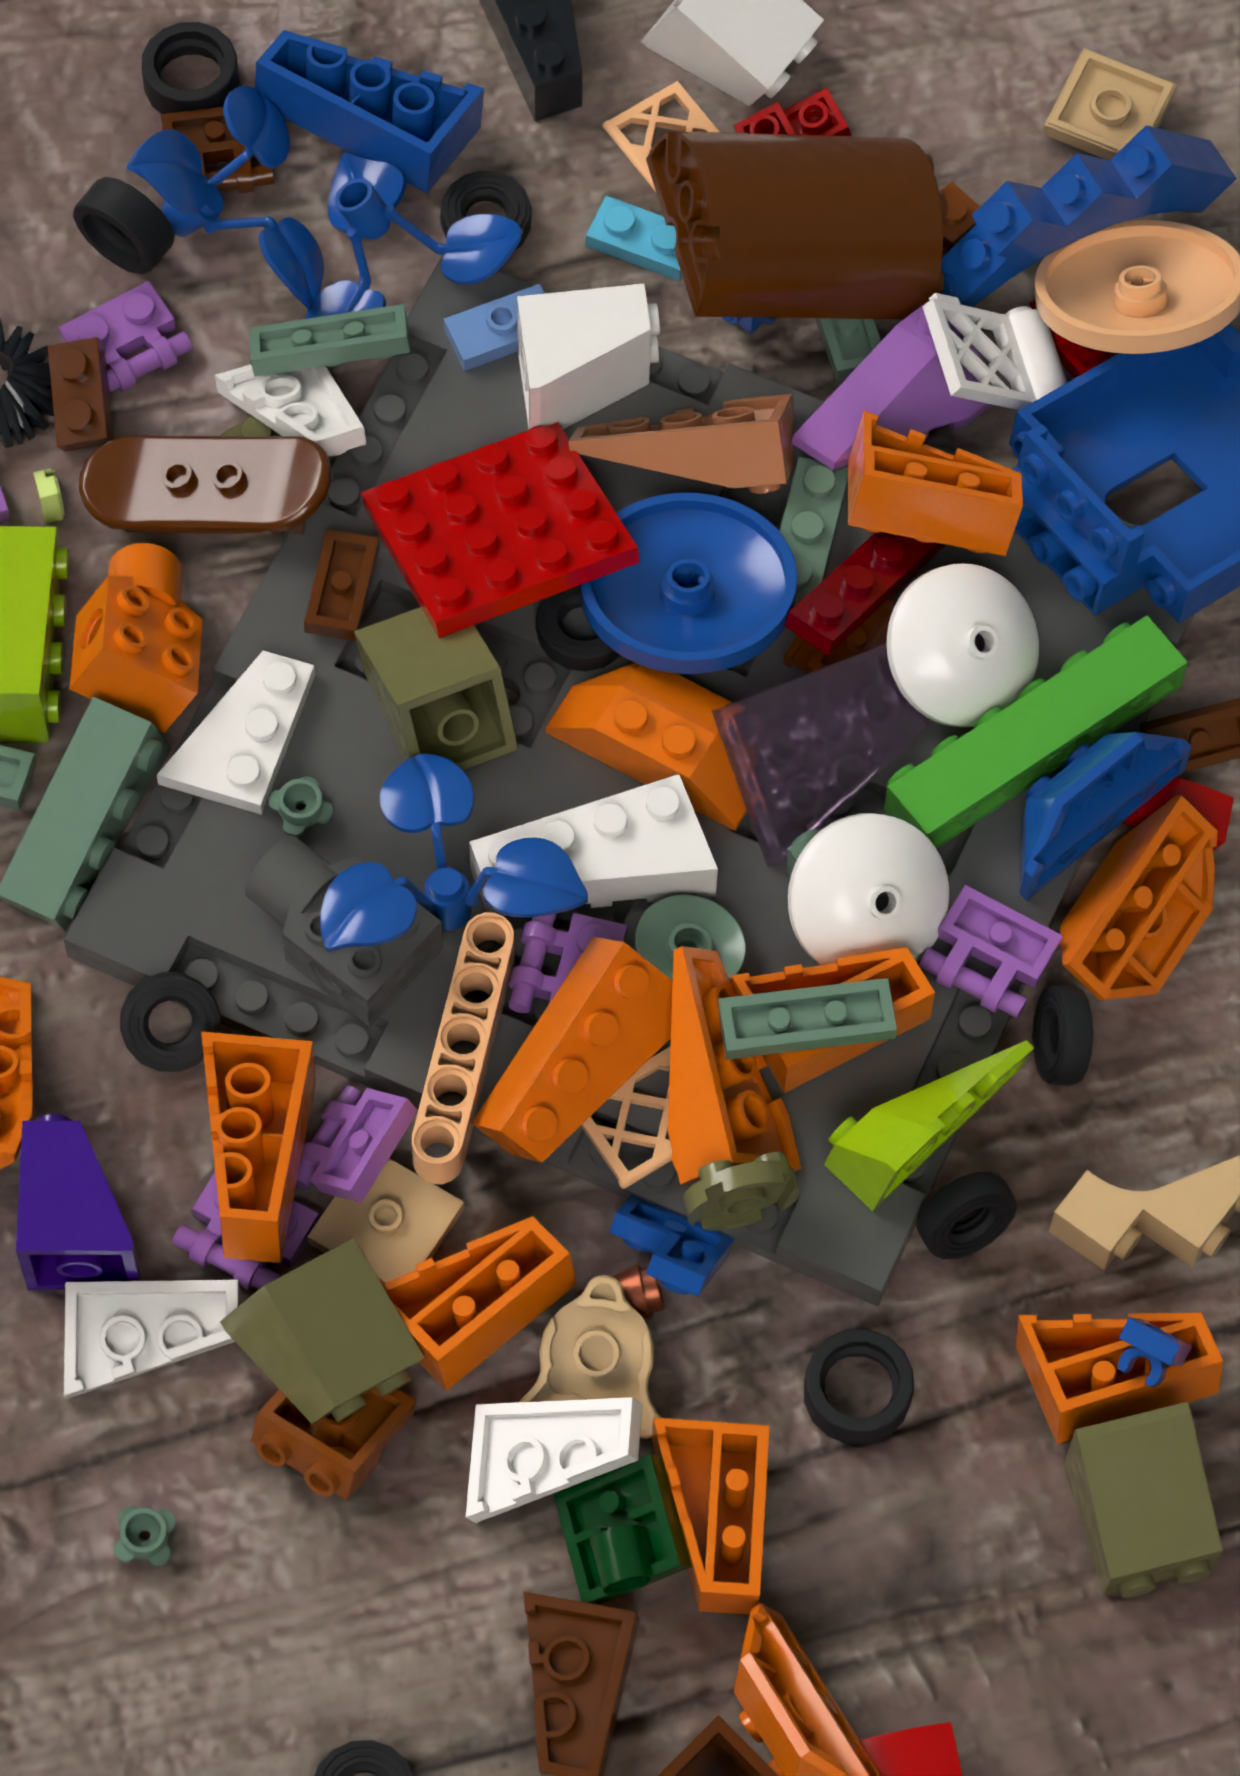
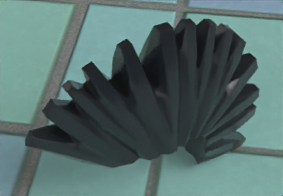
M0 319V365L2 370H8V377L0 388V441L5 448L13 446L12 438L21 445L24 442L22 435L29 441L35 437L30 425L46 430L49 424L40 413L54 417L49 363H42L48 357V345L28 354L34 334L29 331L24 338H21L23 327L17 325L9 339L5 341L2 321Z

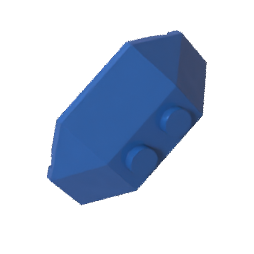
M1139 732L1106 734L1093 746L1084 743L1078 747L1066 760L1065 768L1051 779L1046 775L1035 782L1024 797L1026 805L1021 823L1019 894L1028 901L1182 774L1186 769L1192 746L1185 739Z

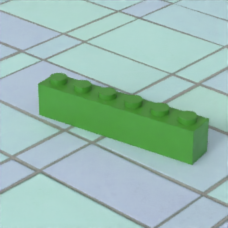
M1148 615L1132 625L1128 622L1122 623L1106 636L1102 645L1090 653H1087L1086 650L1076 653L1065 662L1061 672L1046 682L1040 678L1030 683L1019 694L1018 700L1002 710L1000 707H995L986 712L976 722L975 728L960 738L957 735L946 738L933 750L931 757L915 767L913 764H908L899 769L888 781L884 810L889 816L904 820L916 827L938 849L1030 788L1040 778L1051 774L1063 766L1068 757L1082 744L1088 743L1090 746H1093L1106 734L1113 733L1182 686L1188 662Z

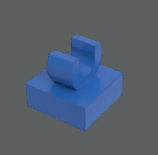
M1129 1317L1119 1339L1134 1347L1127 1349L1121 1355L1118 1370L1130 1373L1135 1361L1140 1357H1145L1151 1363V1372L1145 1384L1150 1387H1157L1166 1376V1364L1182 1367L1192 1345L1141 1318Z

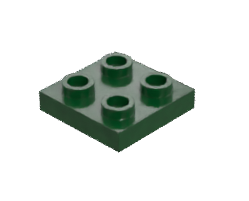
M654 1454L645 1455L638 1458L636 1462L554 1494L581 1602L601 1605L692 1567L662 1456Z

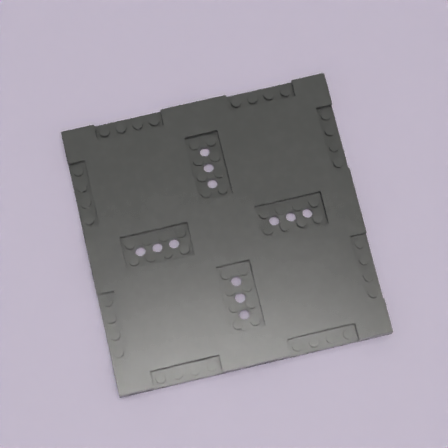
M444 255L439 259L407 317L410 353L392 356L359 416V420L364 426L366 445L349 449L337 456L332 465L331 483L327 495L318 509L305 520L304 534H294L291 529L289 530L213 668L214 680L172 754L173 756L263 650L314 665L315 677L270 795L273 791L280 790L284 784L293 779L305 776L315 778L319 783L322 799L325 802H329L333 807V816L328 823H316L306 828L303 835L297 838L330 864L354 856H358L366 863L375 862L382 864L388 869L393 880L401 876L407 877L424 895V885L427 878L437 870L431 828L419 833L402 832L390 825L382 814L380 807L381 788L388 776L404 762V759L365 676L357 642L305 633L304 619L326 529L379 538L380 549L361 629L419 608V603L364 510L360 492L431 467L436 463L474 451L485 445L493 444L528 431L518 352L464 371L444 331L443 319L534 285L499 271L479 283L471 285L455 284L442 273L441 261ZM658 346L659 362L650 363L648 385L563 430L570 439L578 427L634 417H647L650 420V425L659 424L662 417L674 414V410L692 407L694 412H699L704 416L724 409V401L792 394L795 434L825 401L730 363L725 372H722ZM794 446V469L787 484H781V488L773 492L755 494L749 492V487L729 488L579 454L616 513L631 504L654 496L671 493H702L724 497L743 504L761 514L779 531L798 457L816 460ZM848 486L824 579L874 534L862 528L848 525ZM1121 520L1126 526L1136 527L1134 524ZM1016 531L1013 533L1006 556L991 553H974L966 548L946 545L889 598L897 602L905 589L914 580L930 570L946 565L974 564L997 572L1017 588L1028 603L1033 614L1039 639V657L1033 681L1042 678L1045 682L1061 672L1065 662L1082 650L1090 653L1103 644L1106 636L1114 628L1125 622L1132 625L1146 615L1150 617L1175 648L1179 650L1195 615L1193 614L1182 622L1177 623L1165 609L1155 605L1148 591L1143 587L1094 616L1081 601H1076L1069 595L1064 583L1047 565L1041 564L1034 557L1030 546ZM540 601L474 625L500 666L504 687L516 692L519 700L509 707L518 750L463 770L469 778L474 792V807L471 816L466 822L459 825H441L447 867L462 873L468 881L469 889H471L475 882L470 870V841L645 785L545 733V727L573 685L635 662L620 655L618 659L606 667L586 672L566 669L555 663L540 647L535 630L536 614ZM582 607L568 612L563 619V627L570 636L581 640L592 639L597 636L590 626ZM785 628L781 635L762 653L742 664L710 673L678 674L742 707L762 781V790L736 831L694 810L718 868L716 897H707V899L725 908L735 918L744 935L746 952L744 962L738 974L749 973L750 977L782 972L784 967L802 964L803 968L819 966L800 945L790 922L788 911L790 877L786 872L788 848L803 833L812 829H819L821 831L829 824L847 816L862 813L888 815L884 810L889 779L902 767L908 764H913L916 767L930 758L933 750L946 738L957 735L960 738L975 728V726L952 727L943 725L918 712L903 696L893 678L887 657V646L852 700L805 676V671L793 665L791 668L784 665V654L797 636L788 628ZM978 633L975 637V646L982 652L985 647V641L982 635ZM1152 707L1111 734L1141 733L1139 724L1146 722ZM1064 765L1048 776L1051 779L1065 768ZM157 782L121 849L114 848L65 935L63 940L67 957L134 986L144 978L160 972L184 973L199 980L214 996L221 1015L220 1023L250 1036L313 1041L314 1064L377 1091L408 1098L416 1108H419L464 930L473 917L487 912L480 894L478 896V905L471 906V916L468 922L455 930H442L443 949L369 1027L286 961L282 936L284 926L245 896L246 883L257 863L275 843L288 836L283 831L281 816L269 807V797L264 811L260 815L161 786ZM1028 788L937 849L948 876V912L964 885H967L1051 929L1085 854L1028 901L1019 894L1021 823L1026 805L1024 797L1030 789ZM298 803L296 805V809L298 810H304L306 808V805L304 803ZM805 811L813 816L816 823L807 830L799 831L791 828L785 821V818L791 812ZM886 892L879 894L876 899L878 911L884 910L889 903V897ZM646 898L613 901L612 906L591 908V904H584L575 909L556 914L553 927L555 929L564 928L569 930L573 913L627 925L625 943L636 951L635 932L644 912L655 902L646 903ZM504 916L511 923L514 930L513 968L520 965L525 947L521 942L525 923L532 921L533 917ZM937 938L931 948L948 956L953 946ZM487 940L481 942L476 947L485 953H492L498 951L503 946L496 941ZM546 952L541 972L544 975L556 977L562 956ZM970 956L965 965L991 980L998 970L973 956ZM922 968L920 969L935 991L930 1020L896 1036V1039L888 1040L786 1093L783 1092L768 1066L759 1070L772 1101L781 1097L790 1117L802 1169L794 1172L800 1195L790 1207L779 1212L777 1202L761 1209L764 1218L762 1221L744 1227L717 1231L735 1239L733 1244L878 1307L917 1224L918 1214L929 1198L960 1128L873 1212L824 1165L833 1148L828 1139L850 1116L859 1122L876 1106L994 1055L1011 1018V1015L1000 1009L993 1013L980 1006L981 999L956 986L950 990L936 983L937 976ZM1015 979L1010 990L1021 995L1026 984ZM508 985L477 1113L549 1004V1000L534 997L529 1013L515 1012L508 1006L512 994V989ZM474 990L463 996L466 1001L471 1003H481L490 997L481 990ZM171 1001V1002H173V1003H175V1004H178V1005H180V1006H182V1007L187 1008L185 1005H183V1004H181V1003H179V1002H177V1001ZM671 1039L653 1056L670 1047ZM459 1041L450 1047L453 1052L458 1054H468L477 1048L470 1041ZM660 1069L635 1083L634 1093L666 1099L670 1072ZM446 1092L437 1098L441 1104L446 1106L460 1104L465 1099L462 1094L457 1092ZM608 1099L591 1115L595 1124L616 1129L622 1101ZM631 1103L625 1131L657 1137L663 1110ZM473 1126L472 1132L490 1139L487 1135H485L483 1132H481L479 1129ZM582 1126L544 1161L546 1164L627 1199L634 1195L688 1219L683 1203V1195L692 1185L680 1184L678 1173L672 1161L629 1187L622 1189L619 1186L618 1179L589 1139ZM667 1130L666 1139L670 1140ZM606 1139L612 1147L613 1140ZM622 1142L619 1158L629 1172L651 1159L654 1148ZM697 1219L696 1223L701 1224V1220Z

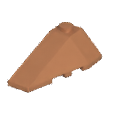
M782 394L724 401V409L704 416L699 412H694L692 407L674 410V414L662 417L659 424L650 425V420L647 417H634L578 427L568 441L569 451H577L578 454L729 488L749 487V492L755 494L769 493L780 489L781 484H787L794 469V445L791 444L794 435L793 395Z

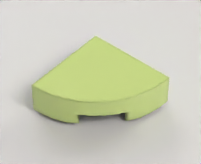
M46 469L33 472L45 524L64 520L65 511L55 471Z

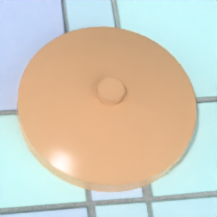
M1131 220L1117 223L1082 237L1044 257L1035 276L1037 310L1046 325L1054 332L1073 343L1087 348L1122 354H1146L1179 349L1213 336L1229 325L1239 314L1240 255L1228 242L1219 236L1195 226L1162 220Z

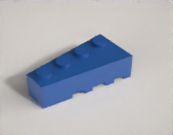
M285 30L282 31L256 62L255 88L277 107L283 118L353 155L394 165L402 172L406 183L425 193L431 190L481 128L484 88L467 83L465 88L462 89L442 83L443 76L422 70L420 76L392 68V61L375 56L372 60L351 57L347 55V48Z

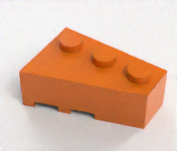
M864 410L848 459V525L873 533L884 532L910 537L923 543L935 542L966 548L974 553H991L1006 556L1023 508L1022 474L960 448L957 449L954 456L926 445L924 442L927 435L913 429L909 431L906 437L877 425L879 416Z
M907 947L837 958L836 963L803 968L802 964L786 966L782 972L750 977L749 973L731 975V984L737 996L888 978L897 1025L896 1036L930 1020L935 998L934 989ZM888 1040L763 1055L779 1086L786 1093Z
M533 1216L466 1243V1250L434 1262L433 1258L415 1264L417 1270L386 1283H383L382 1278L379 1279L425 1357L419 1363L446 1391L577 1285L570 1253Z
M1202 1313L1128 1314V1319L1092 1320L1091 1314H1073V1320H1037V1315H1018L1016 1349L1056 1443L1060 1444L1072 1440L1075 1429L1184 1402L1190 1403L1218 1394L1223 1359ZM1129 1317L1141 1318L1192 1345L1182 1367L1166 1364V1376L1157 1387H1150L1145 1384L1151 1372V1363L1145 1357H1140L1135 1361L1130 1373L1118 1370L1121 1355L1127 1349L1134 1347L1119 1339Z

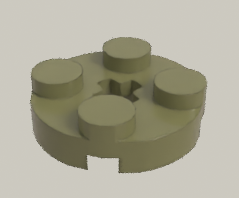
M771 1152L759 1156L753 1162L732 1166V1163L728 1160H719L706 1164L698 1170L700 1181L693 1184L684 1193L683 1203L688 1221L692 1226H694L697 1219H700L703 1230H728L764 1220L761 1209L769 1207L776 1202L779 1212L785 1210L798 1199L800 1190L794 1169L788 1165L786 1154L783 1152Z

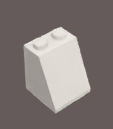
M674 0L640 42L648 49L750 106L763 94L770 99L773 98L786 84L790 75L785 69L792 60L799 64L816 46L818 40L812 35L824 19L803 0Z
M644 283L517 296L518 358L528 430L536 426H550L556 422L560 424L562 429H565L649 384L650 363L659 362L657 335H660V322L657 303L647 304Z

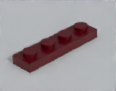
M884 532L874 533L789 611L785 627L826 655H830L946 545L935 542L923 543L914 538Z

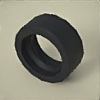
M180 22L163 28L153 36L142 53L144 91L151 106L161 114L223 107L228 93L239 87L237 53L230 39L217 28L200 22ZM184 55H201L214 60L220 66V75L210 85L203 88L180 90L168 86L162 81L161 70L173 59Z
M103 177L96 180L74 207V221L87 242L106 259L128 272L141 275L151 272L173 245L175 235L170 222L163 212L146 195L119 179Z
M847 1329L829 1336L814 1350L804 1378V1404L812 1422L828 1437L848 1445H870L889 1437L904 1422L914 1393L913 1369L905 1351L890 1337L870 1329ZM846 1357H866L879 1362L888 1371L892 1380V1396L888 1405L879 1414L869 1418L850 1417L838 1412L830 1404L825 1393L826 1376L829 1369L836 1362Z

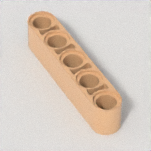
M485 912L476 915L468 922L464 930L412 1133L414 1168L424 1181L431 1184L450 1182L460 1174L463 1168L473 1129L471 1122L477 1113L514 965V930L511 923L504 916L497 913ZM490 940L500 943L503 947L498 951L485 953L476 946L481 942ZM474 990H481L490 996L481 1003H471L463 998L468 992ZM459 1041H470L477 1046L473 1052L468 1054H458L450 1049L453 1044ZM446 1092H457L465 1097L460 1104L454 1106H446L437 1100L440 1095ZM434 1143H443L452 1149L448 1155L441 1158L430 1157L424 1152L429 1145Z

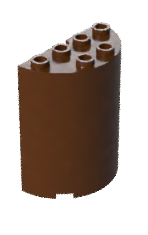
M667 132L655 142L646 158L666 225L675 226L676 243L674 251L695 317L905 319L923 304L929 302V298L934 293H943L944 275L941 270L943 223L947 217L948 203L946 196L943 193H939L932 157L929 154H925L921 147L910 139L721 132Z

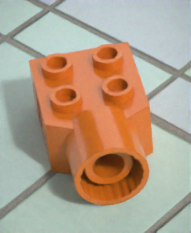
M136 543L121 548L112 556L108 564L107 578L76 615L69 690L91 700L94 696L153 723L158 731L163 733L168 730L198 694L202 619L181 600L183 568L179 559L171 551L156 544Z

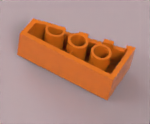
M593 937L471 1124L511 1155L543 1163L671 1039L673 981L625 942Z
M201 1032L224 1258L281 1263L316 1086L313 1041Z

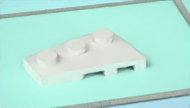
M250 364L214 375L219 394L281 436H301L318 443L328 456L341 455L349 449L366 445L364 426L326 366L294 370L279 375L268 374L254 377L252 365Z
M263 650L157 774L158 785L262 815L313 683L315 666Z
M239 1281L65 1282V1399L67 1400L235 1342L226 1333L220 1321L239 1306Z
M630 1397L476 1404L465 1518L478 1523L638 1461L642 1403Z

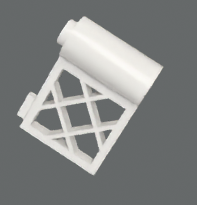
M934 293L929 298L930 301L923 306L951 396L1020 410L1068 383L1050 328L1040 317L1038 310L1028 306H1021L1011 309L1004 315L960 305L957 297ZM947 321L964 336L962 340L949 328ZM981 328L993 331L998 347L980 330ZM971 344L990 362L989 366L969 348ZM961 364L978 382L966 380ZM997 370L1010 382L1012 390L995 374Z

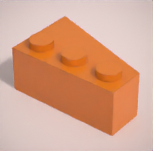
M653 1417L652 1443L655 1454L662 1456L692 1566L687 1571L698 1611L750 1615L751 1609L759 1604L770 1425Z

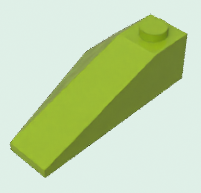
M1027 1040L876 1106L859 1122L850 1116L829 1137L828 1141L833 1145V1148L824 1165L873 1212L1022 1069L1034 1047Z

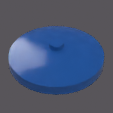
M671 493L638 501L616 513L638 547L640 563L580 585L581 605L590 626L599 638L615 652L630 661L654 670L678 674H700L725 670L742 664L762 653L781 635L786 628L785 622L788 613L795 607L797 569L792 551L785 538L770 521L758 512L736 501L720 496L702 493Z

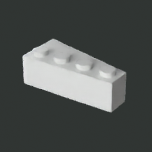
M679 774L469 842L470 870L476 881L483 868H497V854L506 844L522 838L532 837L552 841L560 846L571 859L587 890L588 903L586 904H591V908L612 906L613 901L645 898L646 903H651L669 896L695 894L703 898L716 897L718 868ZM483 888L480 893V896L482 898L486 911L489 913H497L499 915L506 916L495 911L485 902Z

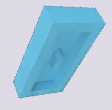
M606 195L586 233L585 246L680 281L682 278L674 251L676 243L675 226L666 225L665 219L661 215Z

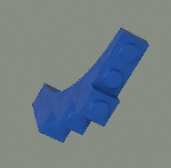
M1146 125L1111 160L1076 153L1041 188L1006 181L971 215L976 225L942 258L941 270L944 275L942 294L957 297L960 305L974 307L1018 273L1082 237L1117 223L1146 215L1174 211L1201 213L1237 178L1211 140Z

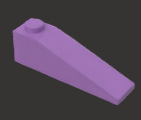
M923 304L899 322L798 429L792 437L791 444L831 470H836L848 466L849 455L864 410L878 415L877 425L906 437L909 431L913 429L927 435V439L930 430L949 425L954 430L968 425L991 407L992 404L950 395L924 314L923 306L925 304ZM947 321L949 328L962 340L964 336ZM971 344L969 348L983 361L980 352ZM961 364L966 380L978 382Z

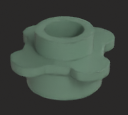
M305 776L293 779L284 784L280 790L273 791L269 797V807L281 816L283 831L287 835L299 837L303 835L306 828L316 823H328L333 816L332 805L322 799L319 783L313 777ZM298 803H304L306 805V808L304 810H298L296 809V805Z
M136 1506L124 1508L118 1515L120 1540L113 1547L116 1558L122 1563H129L134 1559L148 1560L153 1566L166 1564L171 1558L168 1539L169 1532L176 1526L174 1515L166 1509L155 1511L150 1508H137ZM143 1531L150 1533V1538L146 1541H142L139 1538L140 1533Z

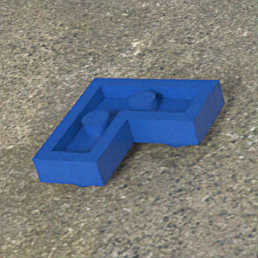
M631 1195L616 1212L609 1231L623 1238L624 1243L634 1250L644 1253L654 1252L646 1274L658 1279L664 1288L677 1294H693L699 1297L727 1260L735 1240L717 1231L703 1230L702 1225L699 1223H695L692 1226L687 1218L634 1195Z

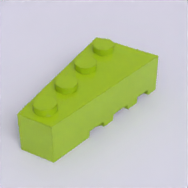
M0 526V742L50 743L51 723H60L61 692L60 690H53L54 674L63 675L64 644L63 642H56L57 627H66L67 597L66 594H59L60 579H69L70 551L69 547H60L57 527Z

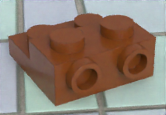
M279 1389L257 1413L251 1442L256 1445L259 1456L269 1465L281 1467L286 1463L304 1474L306 1484L316 1494L329 1497L334 1493L348 1501L378 1466L382 1450L413 1415L416 1400L398 1389L381 1397L377 1389L363 1396L367 1405L344 1420L336 1422L333 1415L330 1414L311 1424Z

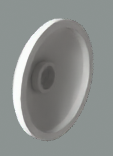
M964 563L951 564L926 572L914 580L902 593L893 609L888 624L887 657L891 673L899 690L918 712L943 725L974 727L976 722L989 710L995 707H1000L1003 710L1017 701L1019 694L1032 683L1039 657L1038 631L1028 603L1017 588L1006 578L983 566ZM978 633L982 635L985 641V647L982 652L975 646V637Z
M877 813L847 816L829 824L817 833L799 855L793 868L788 888V911L793 931L802 948L819 965L836 963L837 958L903 947H907L915 961L918 962L922 959L926 950L929 947L931 948L939 936L938 928L947 915L949 905L948 876L942 858L932 842L920 830L906 821ZM886 892L889 897V903L884 910L878 911L876 899L879 894Z

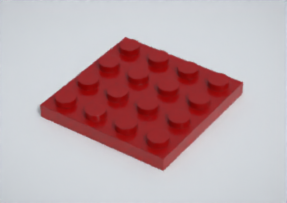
M558 422L550 426H536L528 431L493 444L485 445L474 451L436 463L431 467L360 492L364 510L438 638L640 563L636 543L578 452L569 451V438Z

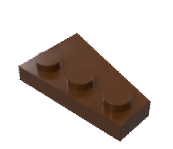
M523 1591L529 1633L528 1652L529 1663L532 1667L533 1709L539 1772L541 1776H603L640 1618L635 1611Z

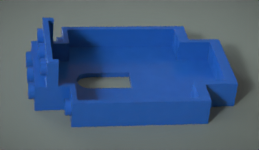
M1231 324L1203 341L1179 349L1146 354L1119 353L1016 412L1009 445L1019 460L1018 465L1012 470L1022 474L1023 508L1015 531L1030 546L1034 557L1041 564L1047 565L1060 578L1069 595L1076 601H1081L1094 616L1144 587L1155 605L1165 609L1177 623H1180L1240 587V333ZM1171 459L1203 490L1149 523L1136 527L1126 526L1105 504V500L1112 493Z

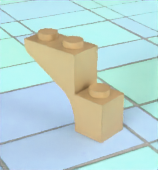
M1240 1155L1150 1191L1122 1189L1101 1180L1087 1170L1055 1210L1049 1232L1103 1271L1115 1256L1125 1260L1139 1242L1142 1234L1193 1268L1203 1253L1212 1258L1218 1252L1231 1232L1225 1224L1235 1211L1240 1213Z

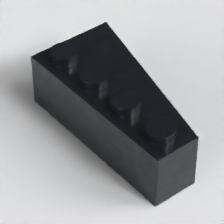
M479 0L534 121L536 122L581 107L582 65L572 1Z

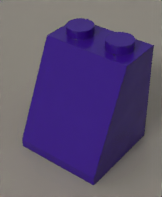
M48 1114L40 1116L37 1121H22L16 1253L27 1290H65V1282L142 1281L133 1239L80 1121H72L64 1115Z

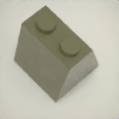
M419 607L354 631L365 676L404 761L418 754H433L444 757L458 765L462 770L518 750L500 666L474 625L438 638L422 608Z
M354 1238L264 1285L220 1321L226 1333L311 1424L330 1414L333 1415L336 1422L344 1420L365 1407L367 1403L363 1396L377 1389L381 1397L394 1392L412 1380L407 1370L425 1358Z
M1188 1402L1075 1429L1064 1462V1468L1103 1594L1108 1595L1121 1592L1123 1598H1131L1152 1591L1156 1587V1582L1177 1578L1179 1584H1186L1209 1576L1212 1573L1211 1568L1216 1567L1223 1549Z

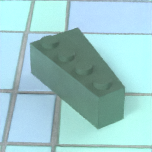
M94 696L92 697L0 883V898L7 905L66 931L72 919L74 920L90 892L92 884L103 869L117 841L172 749L152 722Z

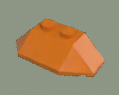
M633 663L573 685L545 727V733L645 785L679 774L693 809L733 831L737 830L762 790V781L742 707L677 673L654 670Z
M1182 795L1172 798L1116 841L1060 924V934L1063 935L1061 943L1062 965L1099 1001L1158 994L1213 910L1215 882L1213 847H1217L1218 831Z
M760 1602L750 1612L734 1694L744 1708V1711L739 1714L744 1728L756 1742L761 1743L764 1741L774 1759L768 1762L769 1767L778 1776H882L782 1614Z

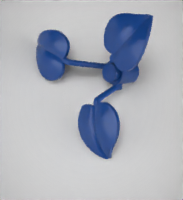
M240 86L228 93L223 106L225 121L233 137L240 144L244 145L245 148L238 157L208 181L207 177L201 173L202 158L199 150L183 133L173 129L162 130L149 137L139 146L131 157L127 169L146 180L165 200L161 211L170 222L175 235L185 237L204 227L208 234L222 229L266 228L259 234V244L264 258L291 293L307 309L312 308V302L316 299L321 289L324 263L317 241L303 224L292 217H286L280 220L278 224L270 216L217 219L224 206L222 195L216 188L217 185L251 159L253 154L264 167L273 169L282 164L289 153L290 137L286 123L277 107L264 94L250 86Z
M343 152L331 185L328 216L333 227L339 232L345 233L352 242L360 281L357 285L353 281L342 280L322 289L312 302V308H308L305 319L386 307V300L380 292L368 290L371 285V277L361 240L363 238L368 240L380 238L388 231L390 221L396 223L434 253L444 255L441 261L442 273L448 280L460 285L479 283L495 274L519 245L523 231L515 221L493 214H476L455 222L447 232V244L438 243L401 216L395 209L402 200L406 188L404 175L397 167L387 162L364 159L351 153Z
M418 754L407 758L385 780L380 793V807L386 821L397 830L406 833H419L431 828L437 870L425 882V895L407 877L401 876L393 880L388 869L382 864L367 862L351 866L334 878L325 894L321 909V933L327 952L347 947L377 946L392 942L402 937L411 929L417 915V903L442 922V930H455L468 922L471 916V906L478 905V896L483 888L485 902L492 909L503 915L521 918L547 916L575 909L588 903V893L566 852L552 841L536 837L515 840L502 847L496 857L497 868H483L473 886L469 889L466 877L459 871L447 867L441 825H459L470 818L474 807L472 784L465 772L452 761L438 755Z

